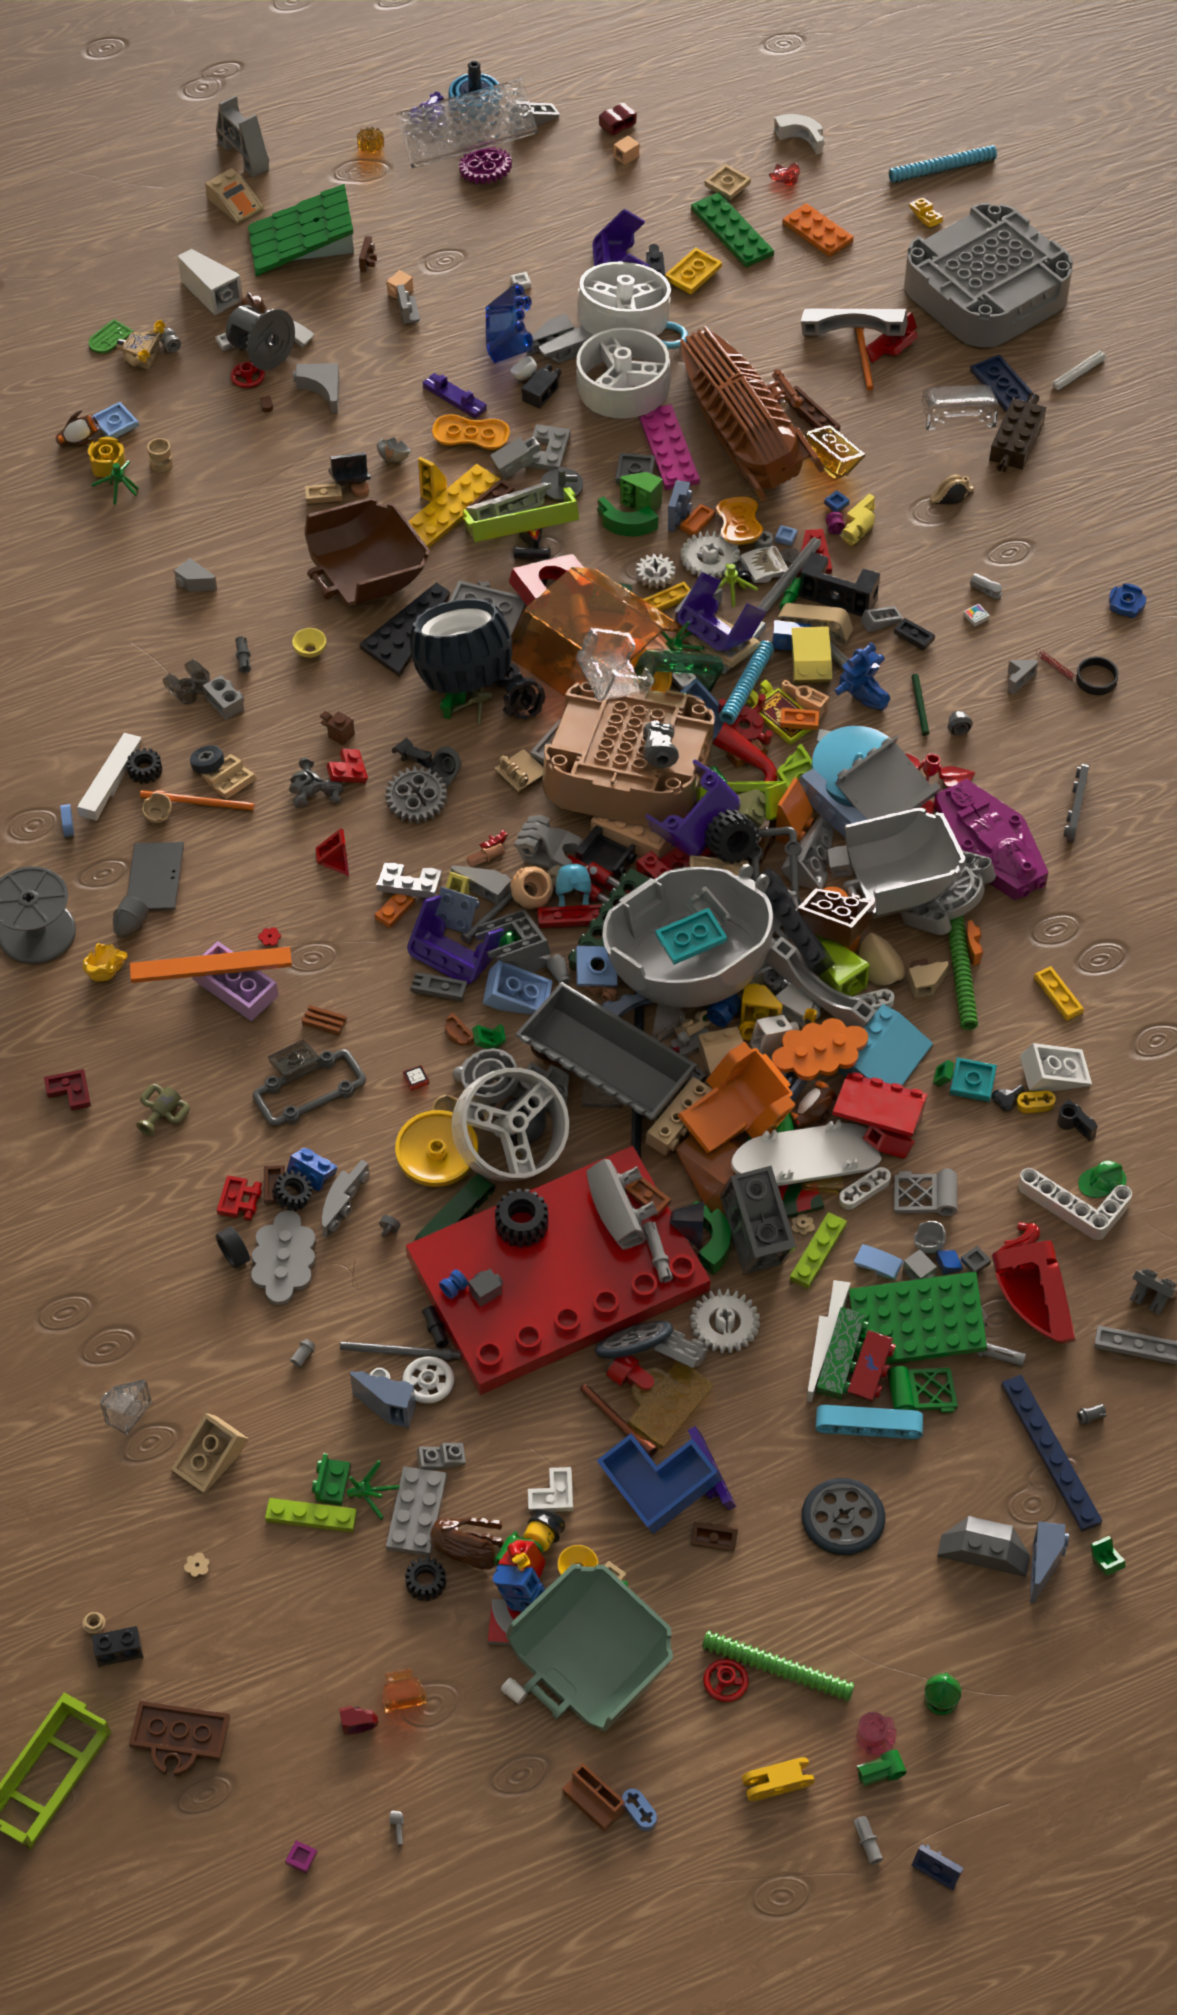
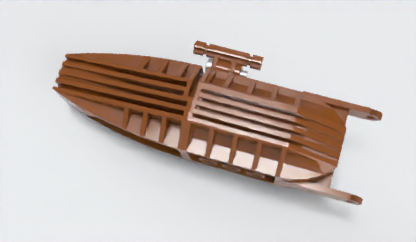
M703 327L704 331L699 329L696 333H691L690 337L688 335L685 336L686 343L683 339H680L685 366L706 421L741 475L750 483L762 502L767 500L762 488L773 489L787 480L789 481L791 478L797 477L804 460L810 458L820 473L824 471L823 464L799 428L794 429L792 422L782 409L786 407L788 400L794 408H800L803 401L781 370H774L772 377L776 382H770L766 386L750 363L735 348L708 328Z

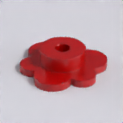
M276 927L264 928L262 933L258 935V939L265 946H275L281 938V934L278 933Z

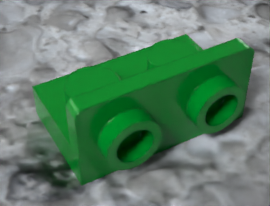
M323 1453L322 1460H318L316 1473H319L318 1479L314 1480L312 1485V1493H315L316 1502L342 1506L351 1468L350 1462L329 1459L328 1454Z

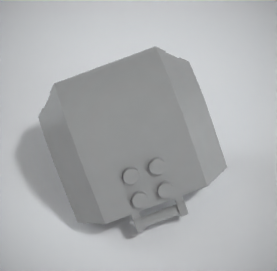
M915 808L844 826L848 854L856 879L846 881L843 888L849 894V897H852V894L857 895L855 890L860 888L864 896L863 900L870 901V897L875 899V908L872 912L873 919L920 908L935 901L954 885L966 863V858L942 813L937 812L935 815L926 813V809Z

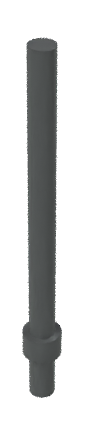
M340 1342V1350L421 1357L432 1356L442 1358L444 1361H451V1359L461 1360L459 1352L452 1350V1348L443 1347L442 1350Z

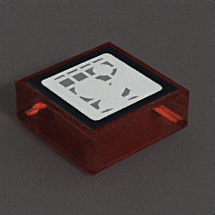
M422 1065L403 1071V1077L410 1091L429 1084V1079Z

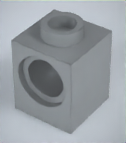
M847 845L829 848L828 856L832 878L851 876L852 872Z
M918 1250L904 1260L902 1271L910 1280L936 1277L937 1266L921 1250Z

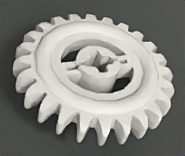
M706 531L705 537L699 532V538L693 534L692 540L688 538L687 543H683V548L681 549L682 564L686 566V570L691 571V574H698V577L701 572H704L713 577L721 578L722 574L725 575L727 571L726 564L740 561L738 545L728 543L721 534L719 537H716V531L713 532L712 536Z
M718 1289L716 1297L710 1291L709 1299L703 1295L702 1302L696 1301L697 1308L693 1307V1314L690 1315V1320L692 1321L690 1328L694 1330L693 1335L698 1337L699 1341L705 1342V1348L712 1346V1351H716L719 1348L720 1353H724L725 1349L732 1353L733 1348L740 1351V1345L748 1347V1341H754V1336L758 1334L757 1328L760 1327V1322L758 1321L760 1315L756 1313V1306L751 1307L752 1300L745 1303V1294L738 1299V1291H735L733 1296H730L729 1289L726 1290L725 1295H722L721 1290ZM715 1312V1327L723 1334L715 1332L710 1326L709 1320ZM736 1314L741 1323L738 1330L731 1333L734 1328Z

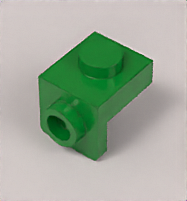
M446 692L445 699H442L440 703V710H443V718L451 719L454 705L459 706L466 703V692L457 694Z
M501 1024L497 1025L493 1030L480 1025L472 1028L476 1046L485 1049H497L506 1041L504 1026Z
M1110 1536L1091 1544L1093 1562L1106 1576L1126 1568L1125 1560L1113 1548V1541Z

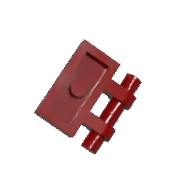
M227 1175L216 1210L217 1215L238 1218L239 1211L245 1212L243 1219L251 1221L252 1216L255 1215L257 1210V1199L261 1197L262 1191L260 1189L262 1183L256 1181L253 1187L247 1186L248 1180L246 1178ZM244 1195L249 1196L248 1203L242 1202Z

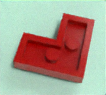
M342 748L339 753L342 762H328L326 766L330 781L366 783L368 779L359 749Z

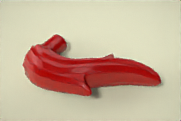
M1019 1222L1017 1229L1025 1231V1233L1014 1240L1004 1241L1005 1245L998 1251L1035 1243L1040 1237V1228L1034 1223Z

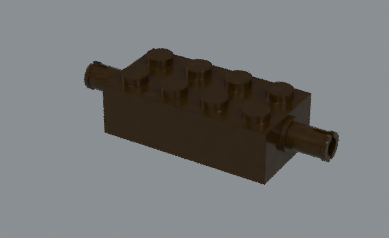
M1034 393L1029 394L1027 402L1015 398L1012 399L990 450L989 460L998 463L996 468L999 472H1001L1002 467H1004L1002 473L1006 472L1008 466L1023 470L1045 421L1047 407L1037 405L1040 399L1039 395L1035 394L1034 398H1032Z

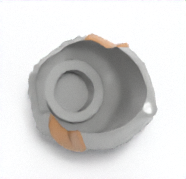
M395 437L388 440L381 439L377 443L379 455L390 463L400 464L411 453L410 448L403 441L397 443Z

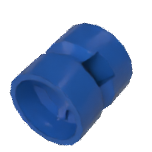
M734 994L727 999L711 1004L706 1009V1015L716 1026L726 1027L733 1019V1016L741 1009L742 1001L739 996Z

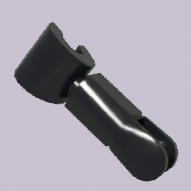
M405 738L392 748V753L396 754L398 752L401 754L402 761L408 759L426 768L435 765V760L431 758L432 753L414 747L408 738Z

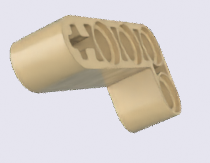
M786 603L777 617V621L811 624V627H829V635L832 642L839 646H844L853 631L849 614L842 608Z

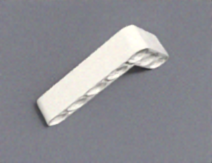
M1032 1168L1024 1169L1021 1172L1018 1189L1021 1193L1094 1240H1101L1108 1234L1127 1211L1132 1198L1131 1189L1125 1185H1119L1096 1210Z

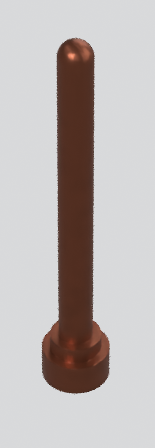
M587 1384L581 1385L580 1390L627 1436L632 1433L650 1458L657 1453L658 1447L652 1441L644 1440Z

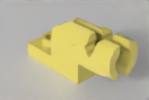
M870 493L847 513L846 527L841 531L843 532L841 537L851 546H854L860 540L859 537H864L874 527L875 514L872 512L875 509V497Z

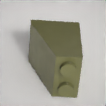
M758 789L738 794L741 801L738 812L744 814L759 829L766 817L765 794ZM736 832L729 837L728 841L734 837Z

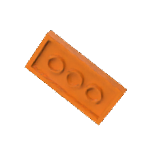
M807 203L784 217L782 224L829 257L852 243L854 236Z

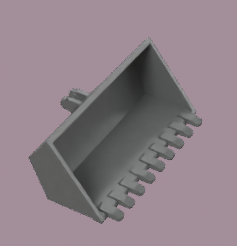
M563 982L557 986L515 1034L522 1042L530 1044L535 1050L546 1054L551 1060L559 1062L564 1068L575 1072L577 1076L588 1080L595 1087L604 1090L606 1094L617 1098L624 1105L630 1106L634 1111L651 1120H658L690 1081L692 1072L697 1066L694 1062Z

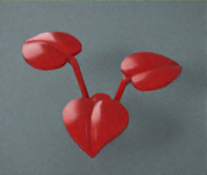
M905 753L919 771L923 767L927 781H929L930 776H934L938 772L939 778L944 779L943 783L948 788L964 779L971 781L975 776V772L954 766L942 767L940 764L941 758L937 754L930 753L926 755L925 760H922L920 764V761L915 756ZM928 800L919 808L926 809V813L932 814L934 804Z

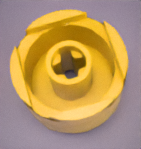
M99 438L98 442H92L88 448L91 470L96 477L105 478L111 475L113 464L118 463L121 468L126 463L124 447L116 438Z

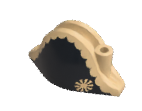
M951 475L940 483L938 489L930 497V501L932 504L958 503L970 495L974 488L969 484V477Z

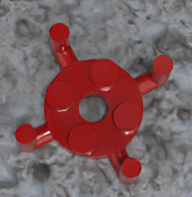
M760 694L756 706L752 709L744 705L735 723L730 726L749 742L758 739L764 744L769 745L773 733L771 730H766L765 735L762 733L764 720L759 713L765 706L766 695ZM723 698L719 700V713H721L726 704V700ZM747 722L750 727L742 729L739 724Z

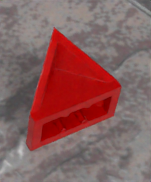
M340 828L315 848L318 864L349 876L344 829Z

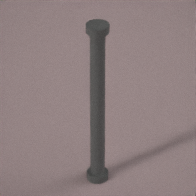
M511 891L467 933L464 932L461 935V939L466 944H470L472 938L479 932L478 925L491 921L513 899Z

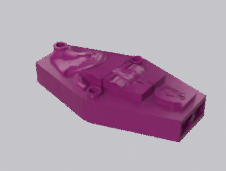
M964 779L935 794L934 809L936 813L944 814L961 850L991 859L996 878L989 884L1013 900L1021 897L1024 898L1030 892L1041 889L1047 884L1049 872L1026 820L1021 814L968 779Z

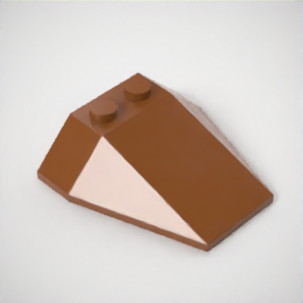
M691 1134L675 1148V1151L701 1201H704V1205L710 1209L711 1213L718 1208L725 1215L720 1193L730 1176L737 1175L731 1168V1160L743 1143L732 1139L707 1154Z

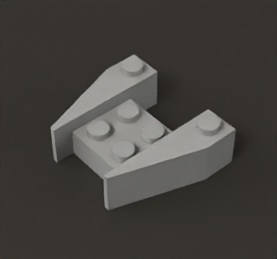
M236 95L220 102L216 124L217 142L225 150L234 147L242 155L244 169L252 177L269 170L270 159L266 152L257 116L253 115L245 119L239 112Z

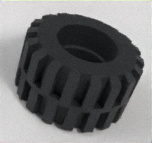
M726 810L725 813H718L719 816H714L712 823L707 825L709 827L708 830H705L706 846L725 863L734 864L735 861L740 863L743 858L746 860L748 855L754 852L753 848L757 847L758 843L756 840H759L758 828L755 827L756 825L737 810ZM736 832L734 837L728 841L729 837Z
M520 1188L516 1189V1192L513 1193L511 1190L508 1192V1196L503 1195L501 1201L497 1202L495 1225L498 1235L502 1236L504 1242L509 1241L511 1246L518 1244V1247H523V1244H527V1247L532 1246V1242L538 1243L540 1237L543 1238L545 1236V1231L548 1229L547 1203H544L542 1196L538 1198L537 1192L530 1193V1189L521 1191ZM522 1212L531 1215L533 1219L527 1223H517L511 1217L516 1213Z

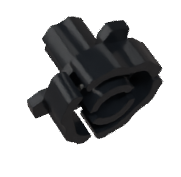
M521 673L514 674L513 682L505 689L509 695L503 696L505 704L503 711L508 716L514 714L519 719L527 720L529 715L526 712L517 711L518 709L528 710L532 717H535L542 710V704L545 702L544 689L533 678H523ZM533 686H535L538 689V694H536Z

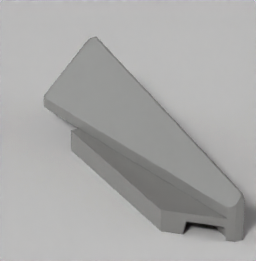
M580 326L539 346V350L545 357L548 356L555 362L561 363L577 357L580 347L593 334Z

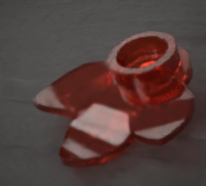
M796 163L791 164L788 168L776 164L774 172L770 173L769 176L774 181L783 182L786 185H794L798 181L800 168Z

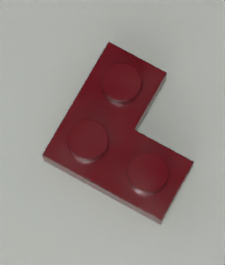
M84 1069L44 1077L48 1098L68 1094L71 1111L91 1107Z

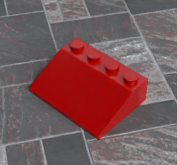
M848 1073L832 1115L912 1137L922 1118L928 1094L923 1093L919 1089L910 1090L903 1088L902 1085L897 1083L888 1084L879 1078L870 1079L863 1077L861 1073Z

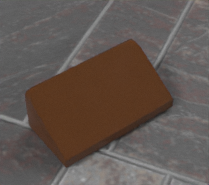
M694 1521L691 1545L735 1551L738 1528Z

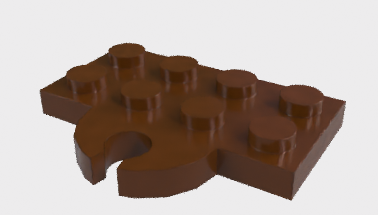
M139 1701L129 1746L130 1748L151 1751L155 1768L164 1775L167 1774V1761L170 1759L178 1760V1765L174 1768V1776H180L191 1770L198 1758L221 1761L231 1717L227 1713Z

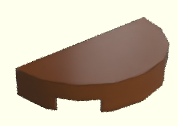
M452 1012L447 1017L445 1032L449 1040L462 1046L474 1044L473 1033Z

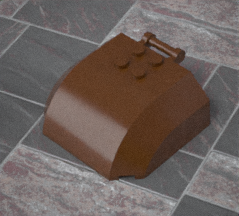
M370 497L306 516L304 535L311 559L317 566L309 569L307 575L315 581L325 599H330L333 595L337 594L345 606L373 600L403 589L420 574L430 554V549L398 507L389 502L388 505L377 503V499ZM323 574L331 587H327L319 575Z

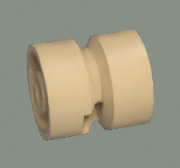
M164 438L151 440L147 445L150 467L156 472L169 470L173 465L170 443Z

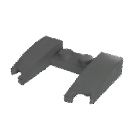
M525 909L478 925L479 931L483 932L475 934L477 940H484L488 932L500 928L504 929L502 937L508 931L517 934L520 938L519 941L487 952L488 957L498 958L500 961H523L551 954L547 939Z

